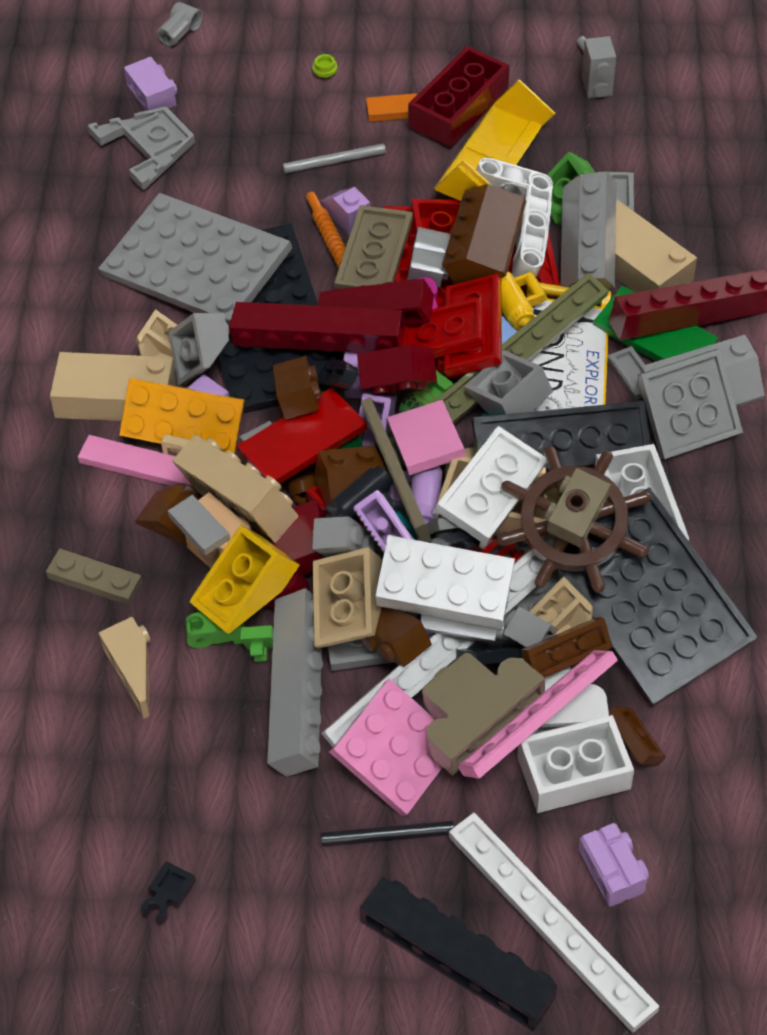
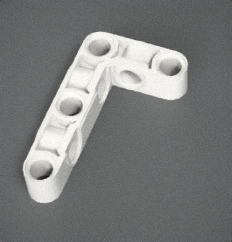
M482 158L476 168L480 175L491 185L523 196L527 201L515 242L517 247L513 257L512 275L515 278L532 272L537 277L543 265L547 247L553 182L549 176L541 172L493 158Z

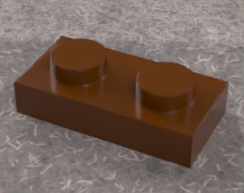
M614 706L609 711V716L613 715L621 738L630 748L629 753L636 762L658 766L666 758L632 708Z

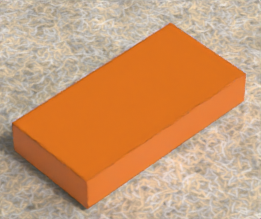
M417 93L367 97L366 106L369 122L408 119V103Z

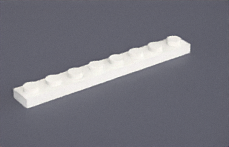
M475 813L449 831V838L632 1033L659 1011L660 1006Z

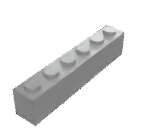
M306 588L275 599L267 764L286 777L316 768L319 762L320 696L322 695L321 669L323 661L322 648L317 649L314 647L313 594Z

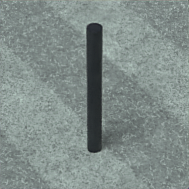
M453 821L322 832L321 839L322 846L448 835L449 831L454 828Z

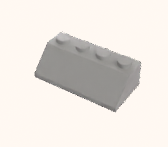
M607 171L580 174L563 187L561 286L563 287L573 286L589 272L606 289L615 288L617 183Z
M746 335L644 365L640 371L641 374L707 351L721 349L736 407L763 399L765 396L758 356ZM638 380L636 386H637V388H639L640 393H641V395H642V397H643V394H642V391H641V387H640V384H639V380Z

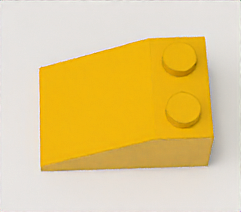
M240 525L189 602L222 630L230 634L281 593L300 565L263 536Z

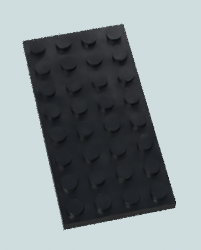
M292 223L263 229L262 231L289 240L292 249L253 299L252 303L318 306ZM230 330L229 341L217 356L229 397L245 399L243 414L280 406L276 394L273 365L306 356L309 366L315 365L319 377L324 365L328 361L336 360L334 351L234 346Z

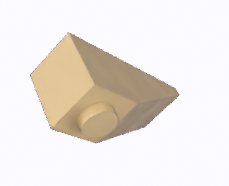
M130 617L99 632V637L104 653L144 719L149 716L150 655L147 643L151 642L146 628L143 625L138 627L134 618Z

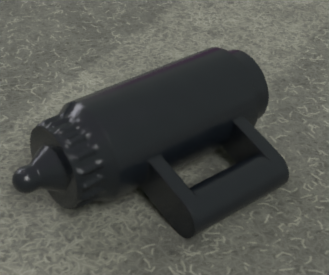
M376 466L374 469L369 468L330 500L329 505L323 510L326 518L349 516L353 520L358 519L364 525L361 518L354 511V506L377 490L386 498L396 513L399 510V506L387 494L389 487L393 484L391 477L380 466Z

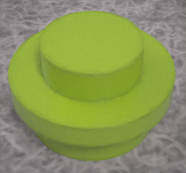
M328 54L317 56L312 65L313 73L323 78L334 75L338 69L337 62Z

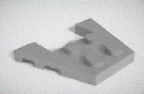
M166 106L135 113L134 118L121 120L117 117L109 119V124L98 126L96 122L88 125L89 134L101 146L125 135L148 159L129 169L130 177L142 190L152 184L195 143L194 134Z

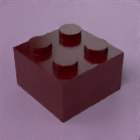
M405 345L357 354L361 389L372 390L374 395L401 394V390L410 389V391L428 389L427 384L437 383L433 348Z

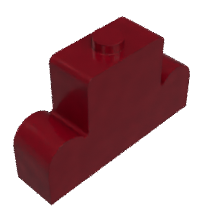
M315 500L296 507L291 506L297 513L298 518L276 543L264 537L300 565L283 591L267 603L273 612L275 609V599L305 588L310 591V585L303 575L313 572V561L326 558L312 549L314 519L326 518L323 509Z

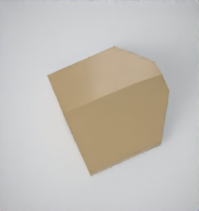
M156 309L136 337L140 356L173 357L168 332L176 327L177 324Z
M563 577L529 612L558 629L556 634H559L591 620L593 605Z

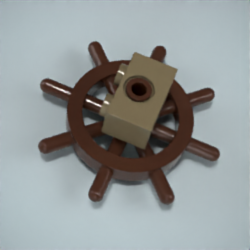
M548 446L544 450V455L550 471L539 477L529 490L508 480L502 482V491L522 500L523 504L521 528L498 535L496 539L497 544L506 546L523 540L526 541L532 552L544 562L534 580V584L538 588L546 586L555 568L566 571L586 570L593 590L596 593H601L605 589V584L598 566L610 559L619 547L639 557L647 556L648 548L626 537L625 533L628 523L627 509L650 502L651 494L643 491L623 497L616 484L604 475L613 459V454L610 451L602 452L594 469L582 466L562 467L556 449ZM556 487L560 500L558 503H555L542 496ZM535 508L547 512L545 515L546 521L535 524ZM614 514L613 530L595 522L596 519ZM551 533L557 536L551 547L540 535ZM591 533L605 540V542L592 550L587 536ZM571 543L578 547L580 554L565 553L564 550L567 544Z

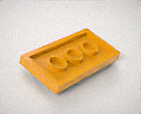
M131 377L128 381L119 435L161 444L164 434L188 440L196 434L204 440L208 438L214 440L224 453L230 450L235 454L245 399Z

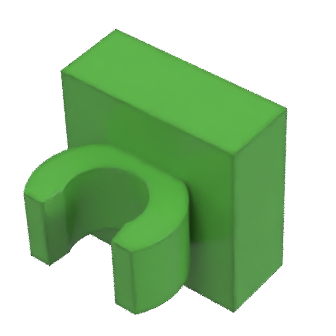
M271 625L241 627L240 639L246 649L250 650L251 657L254 656L255 662H266L268 660L267 649H273L274 629Z

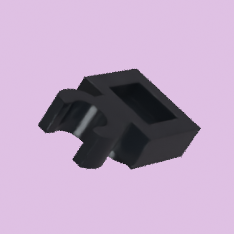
M166 861L148 888L149 893L154 897L145 900L142 904V916L146 918L151 910L158 909L160 912L156 916V922L158 925L165 923L168 918L167 908L169 905L176 908L180 907L196 882L195 875Z

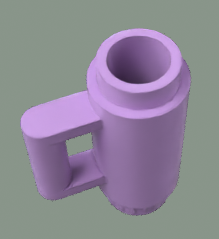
M440 466L409 475L408 471H403L407 482H411V491L425 523L427 524L435 520L432 514L438 503L442 483V470ZM393 482L390 486L389 496L399 507H404Z

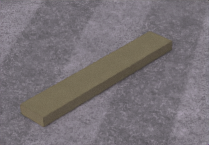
M371 397L361 401L364 414L418 541L429 542L431 537L374 403Z

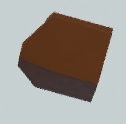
M183 484L156 491L136 518L135 523L187 546L185 534L169 518L168 510L191 495H194L197 500H199V497L194 489Z

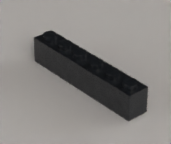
M383 876L360 906L361 923L533 1032L556 999L558 985L554 983L550 975L541 970L535 971L531 969L515 953L502 951L495 946V943L484 934L477 935L470 931L459 918L455 916L448 917L441 913L434 903L426 898H417L399 881L394 880L392 882Z

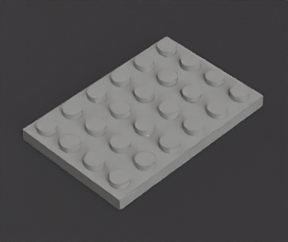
M159 193L98 270L103 277L191 312L224 313L225 321L229 326L235 303L253 301L291 251L292 245L289 240Z

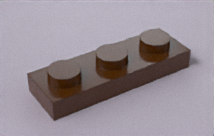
M596 617L526 647L521 652L526 663L543 677H547L582 661L594 650L605 651L612 648V643L605 618Z

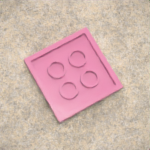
M390 678L382 684L329 751L330 754L402 817L410 812L443 768L432 758L428 749L427 729L430 723L436 719Z

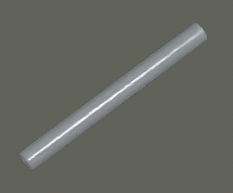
M384 143L283 163L282 167L284 174L386 154Z

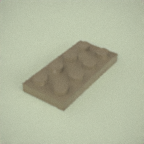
M360 205L334 282L335 289L394 282L413 222V212Z

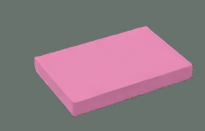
M443 400L387 417L389 427L409 475L450 463L452 459L466 457L463 444Z

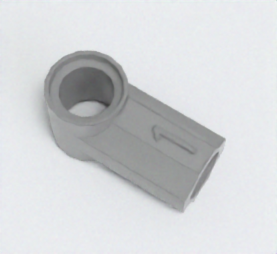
M177 2L171 10L170 18L156 31L157 38L164 46L170 48L189 30L196 31L200 27L203 20V12L185 3Z

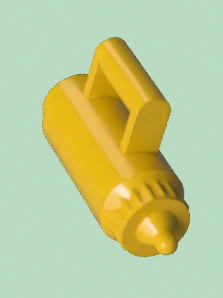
M507 272L505 277H501L502 313L516 330H520L535 317L532 306L545 302L547 295L532 272L515 278L510 272ZM527 284L533 294L527 298L520 286Z

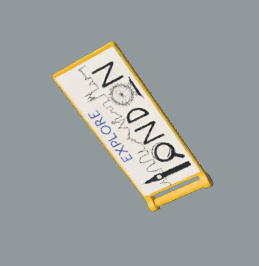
M539 283L545 294L549 296L559 297L570 288ZM527 286L526 296L530 297L533 294ZM611 291L599 303L600 307L595 306L530 360L542 366L553 390V393L532 412L605 405L608 334L594 326L593 321L610 301ZM547 298L545 302L532 306L534 316H537L555 300Z

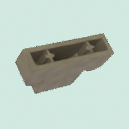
M464 653L447 668H441L435 674L433 680L422 689L424 709L436 719L430 723L427 729L429 754L452 776L459 770L458 766L463 760L545 692V678L524 660L514 657L508 658L501 662L498 667V674L494 675L470 653Z

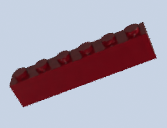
M762 269L615 296L608 321L619 340L766 313L767 271Z
M236 302L229 330L234 346L366 353L402 346L405 323L403 311L395 309Z

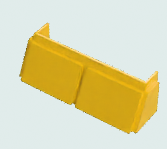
M521 80L516 81L489 108L464 144V147L459 151L440 178L434 190L461 201L464 190L473 186L478 187L490 184L476 171L479 161L482 158H493L517 165L541 127L555 115V112Z

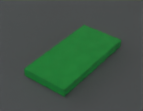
M624 286L617 291L593 321L594 326L603 330L612 338L629 347L632 346L634 350L656 362L715 344L719 338L698 326L619 340L608 320L615 296L635 293Z

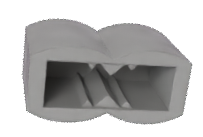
M418 227L407 280L429 277L436 282L438 287H440L442 279L447 280L448 273L442 266L450 240V234Z

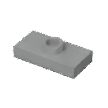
M445 517L437 518L426 524L431 538L442 537L461 530L460 527Z

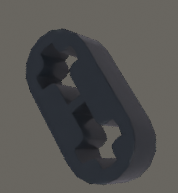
M328 361L320 372L319 383L334 390H349L357 379L358 368L346 361Z

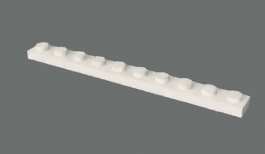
M548 535L542 538L548 545L553 546L554 542ZM531 549L514 563L510 595L505 614L536 587L534 580L544 562ZM434 633L429 638L432 643L429 648L405 667L398 665L321 734L333 747L386 680L390 678L412 698L434 678L441 668L447 667L456 659V649L468 648L476 640Z

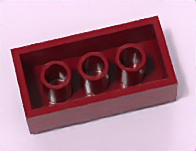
M466 46L408 103V127L452 147L495 101L508 90L510 65L470 46Z

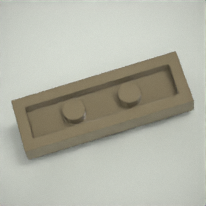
M60 548L46 570L48 579L130 606L142 584V577L139 574Z

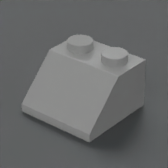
M193 313L168 332L178 386H184L207 370L229 341V327L225 321L224 313Z
M505 350L502 351L501 365L483 369L464 386L465 390L490 416L532 412L553 393L542 366Z

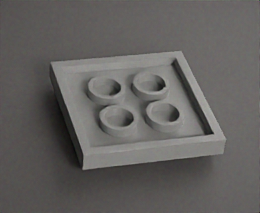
M721 349L707 351L637 375L660 459H667L743 433Z

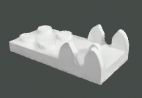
M498 426L437 503L432 516L437 519L442 515L481 541L478 547L484 551L495 532L500 530L508 515L520 500L503 492L501 489L502 482L508 480L528 489L547 463L545 456Z

